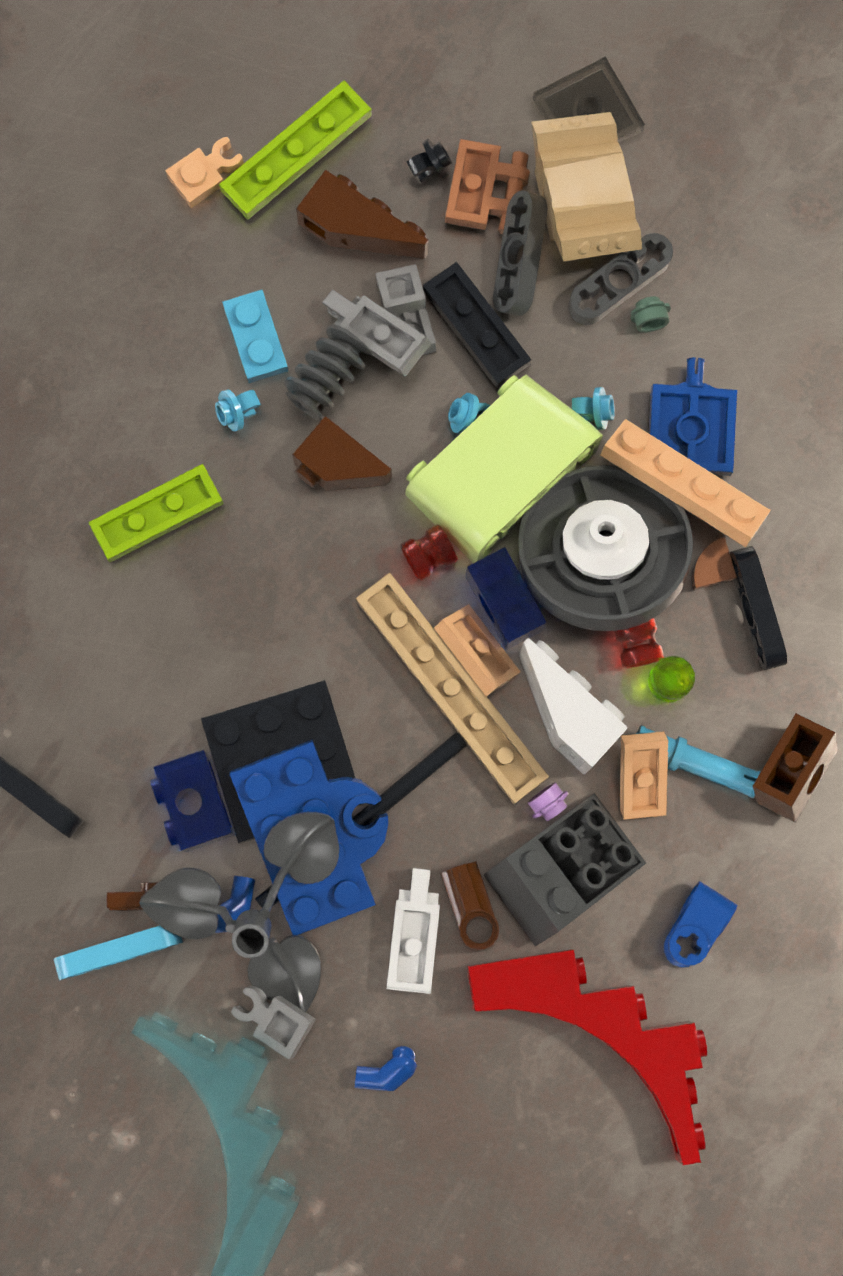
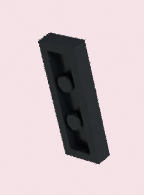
M455 262L423 285V291L496 388L503 385L513 375H517L531 365L532 359L458 262Z

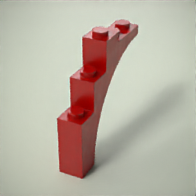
M574 950L467 966L474 1011L511 1009L546 1014L574 1024L605 1042L633 1068L653 1095L668 1126L676 1160L682 1165L701 1163L699 1151L706 1148L705 1137L701 1123H694L691 1105L698 1104L697 1091L693 1077L686 1078L685 1071L703 1068L701 1057L707 1056V1044L703 1030H696L694 1022L685 1021L641 1028L640 1021L647 1020L645 1000L643 994H636L635 987L631 985L581 993L580 985L587 984L586 970L583 957L575 958Z

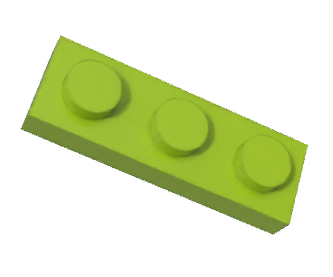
M201 464L88 523L107 560L111 563L224 503L205 466Z

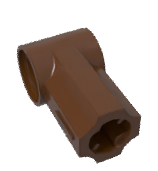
M477 861L440 873L464 945L476 952L489 950L498 940L499 924L495 918ZM475 919L486 920L492 927V935L484 943L473 942L467 935V927Z

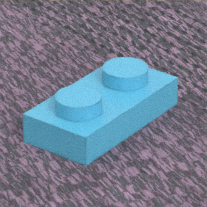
M263 290L223 301L224 310L248 383L288 372V366Z

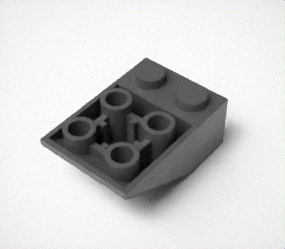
M594 793L486 872L484 877L536 947L566 927L644 866L646 862Z

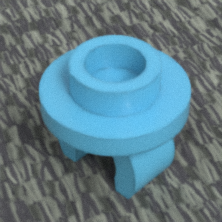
M596 387L594 389L593 398H572V410L588 422L595 421L598 430L606 429L608 421L614 420V399L612 395H606L603 387Z
M227 389L219 393L218 402L215 403V411L219 422L223 426H228L233 432L243 429L244 419L256 414L254 408L260 407L261 403L254 390H249L235 396L231 390Z
M466 393L461 398L455 399L448 413V420L451 422L452 431L460 435L477 419V414L481 415L491 405L479 403L478 397L471 393Z

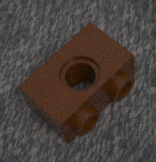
M796 713L752 786L757 803L796 823L838 751L836 733Z

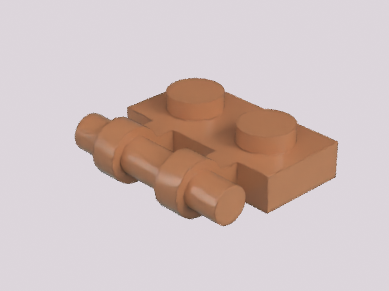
M460 139L445 223L486 230L488 215H493L500 218L498 232L503 234L507 207L515 193L523 190V187L528 185L530 171L527 169L529 155L525 152L515 151L512 154L511 164L499 162L501 146ZM495 180L504 181L507 184L504 199L492 197Z

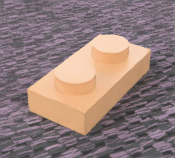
M469 604L444 618L434 627L486 697L510 682L521 672Z
M664 731L621 736L620 812L624 820L666 815L668 739Z

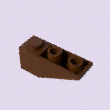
M325 170L296 208L298 224L331 247L425 259L428 255L429 239L426 238V233L418 225L411 221L404 223L393 216L391 209L383 201L375 197L371 200L359 193L358 187L344 175L338 174L336 177Z

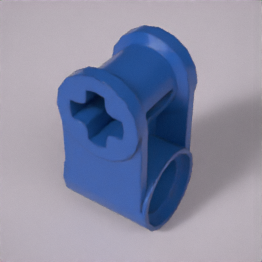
M699 881L683 904L679 917L665 938L663 950L666 959L672 965L679 968H688L702 962L715 940L728 925L738 905ZM690 937L692 939L690 947L695 950V954L690 953L682 957L679 954L681 946L676 941Z

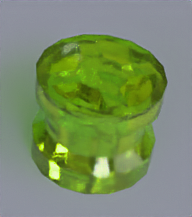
M668 656L661 659L648 676V688L651 694L659 701L665 703H674L684 698L691 691L695 682V672L691 664L678 656Z

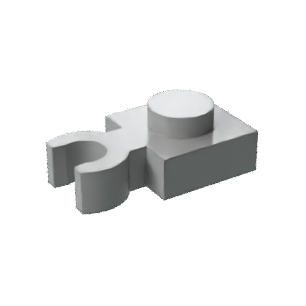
M256 986L245 987L243 993L253 1000V1009L248 1011L240 1005L233 1007L231 1012L234 1017L243 1022L253 1020L259 1024L253 1034L254 1037L287 1059L294 1058L316 1019L280 995L274 997L271 1004H269L265 993Z

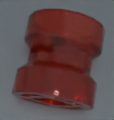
M439 524L427 529L425 536L418 540L410 538L400 544L404 557L420 582L432 576L434 569L440 566L447 568L458 562L455 550Z
M655 618L632 628L614 631L615 639L621 642L623 649L620 655L623 669L644 666L665 659L662 645L658 644L655 638V633L658 629Z

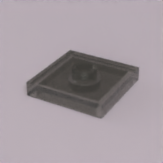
M606 56L533 93V100L545 120L611 112L616 122L618 143L644 131L645 123Z

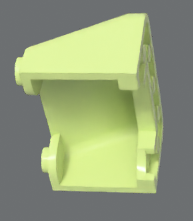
M516 375L510 377L497 392L500 397L429 464L425 461L420 462L406 477L410 483L406 488L405 495L475 566L491 553L492 550L490 548L498 541L499 537L502 539L507 535L512 525L567 473L575 470L577 463L582 467L597 452L603 437L590 422L528 375L520 379Z

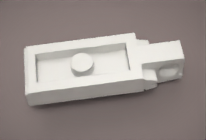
M413 868L411 889H399V899L396 900L386 989L431 994L440 905H438L439 894L428 892L430 870Z

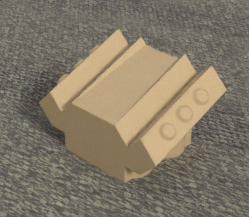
M611 112L531 122L536 156L534 170L539 195L544 197L547 202L546 225L550 242L556 241L563 261L641 250V229L636 220L634 199L623 151L618 143L616 122Z

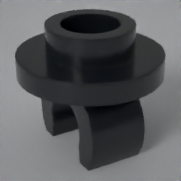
M426 139L422 142L426 152L417 154L407 161L414 177H418L420 182L429 179L437 171L442 178L449 175L447 166L452 164L441 142L433 145L429 139Z

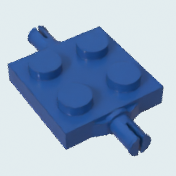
M696 357L688 358L686 382L677 385H652L648 433L712 474L731 476L734 468L737 390L718 389L703 383L705 359L698 358L695 371Z

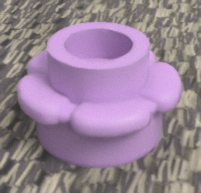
M556 782L541 790L527 802L535 812L532 817L535 819L542 815L546 821H549L567 807L564 799L568 796V792H562Z

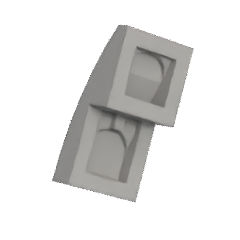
M416 264L375 273L382 307L429 339L431 345L424 354L436 352V342L427 313L426 299Z

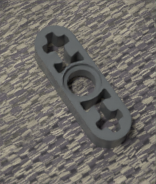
M524 190L515 193L507 207L493 293L495 308L499 312L514 316L524 315L533 302L548 211L547 202L544 197ZM523 244V254L520 261L517 263V254L521 245Z
M658 233L643 236L641 238V250L620 253L576 286L572 291L569 301V312L572 318L581 324H594L665 272L673 256V247L668 238ZM648 247L651 251L661 250L660 262L654 258L643 264L640 273L637 264L644 259L647 252L646 248ZM617 269H623L631 275L632 284L628 288L618 289L610 283V273ZM600 287H602L605 294L596 301L595 311H592L589 307L582 310L579 307L582 300L581 296L589 300L597 295Z

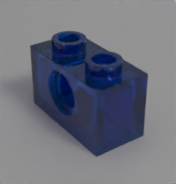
M505 547L467 567L465 577L505 651L544 630L547 622Z
M205 750L154 766L157 778L151 779L150 783L158 805L166 804L170 819L164 821V826L171 846L179 844L180 850L186 853L235 836L208 753ZM190 791L198 792L202 799L200 809L192 815L183 814L179 807L181 797Z

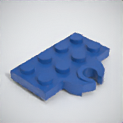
M313 740L230 771V777L272 884L278 871L281 869V867L267 861L264 856L265 840L272 827L282 819L302 812L327 814L335 821L339 841V859L334 871L323 881L313 884L299 883L287 873L277 894L292 935L302 934L376 905L361 864L373 857L385 842L388 829V814H379L375 821L367 826L357 824L352 818V812L359 804L368 803L375 805L382 800L376 790L368 786L361 779L341 777L328 780Z

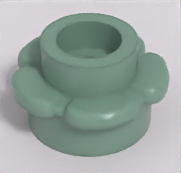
M656 296L639 300L635 304L636 308L631 311L630 319L636 323L639 332H653L664 328L670 322L668 313L671 307L669 303L660 301V298Z

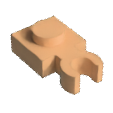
M228 137L216 141L213 145L212 153L208 156H205L202 150L197 148L165 170L168 179L190 208H193L220 189L219 184L224 181L220 174L223 172L233 173L244 164L240 153L232 159H224L222 157V154L231 148Z

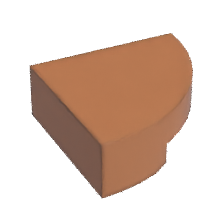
M725 537L709 544L698 557L692 573L693 591L733 581L737 578Z

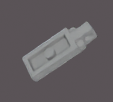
M332 289L322 302L328 308L327 312L338 319L334 325L349 330L369 348L374 357L404 377L431 345L429 339L424 334L364 295L362 298L356 296L351 302Z

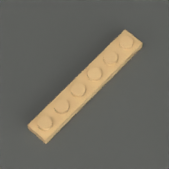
M388 573L356 598L358 605L513 804H516L549 778L548 774L491 701L484 695L391 573Z

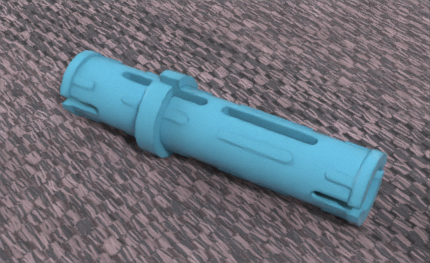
M641 725L636 734L652 733L655 731ZM667 736L669 770L675 771L678 768L748 795L750 798L755 797L752 786L761 771H755L688 745L687 739L680 736L677 739Z

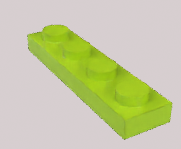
M343 80L219 184L220 191L249 220L372 116V109Z

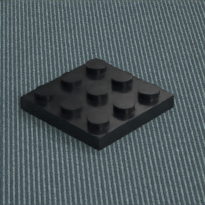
M325 680L201 718L238 844L254 840L255 838L230 777V771L313 740L328 780L341 777L355 778Z

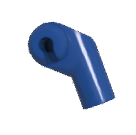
M234 875L230 899L220 904V906L227 908L233 920H237L242 912L250 910L255 879ZM218 915V926L215 932H227L225 929L226 923Z

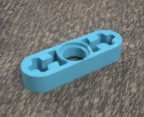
M156 926L68 953L53 960L58 979L64 980L181 944L183 940L182 937L171 933L163 927Z

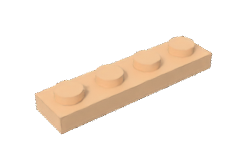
M627 419L622 422L607 441L600 456L682 506L744 547H747L771 511Z

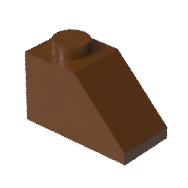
M326 416L292 454L294 465L298 467L295 473L313 488L317 484L326 491L386 486L392 479V469Z

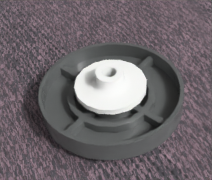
M590 466L567 473L524 514L521 521L518 556L521 574L526 586L538 603L549 613L566 623L580 628L596 631H617L650 621L674 602L680 594L689 573L693 552V537L690 522L683 507L618 466Z

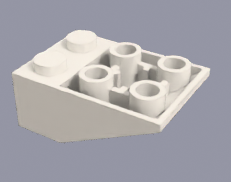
M527 638L518 656L551 745L584 775L626 731L628 727L621 722L625 716L608 700H604L601 704L588 691L592 686L578 672L572 670L568 674L556 663L559 659L558 655L541 640L535 644Z

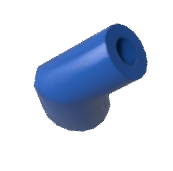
M399 1046L393 1050L392 1059L382 1068L357 1066L355 1088L395 1091L414 1075L417 1067L415 1052L407 1046Z

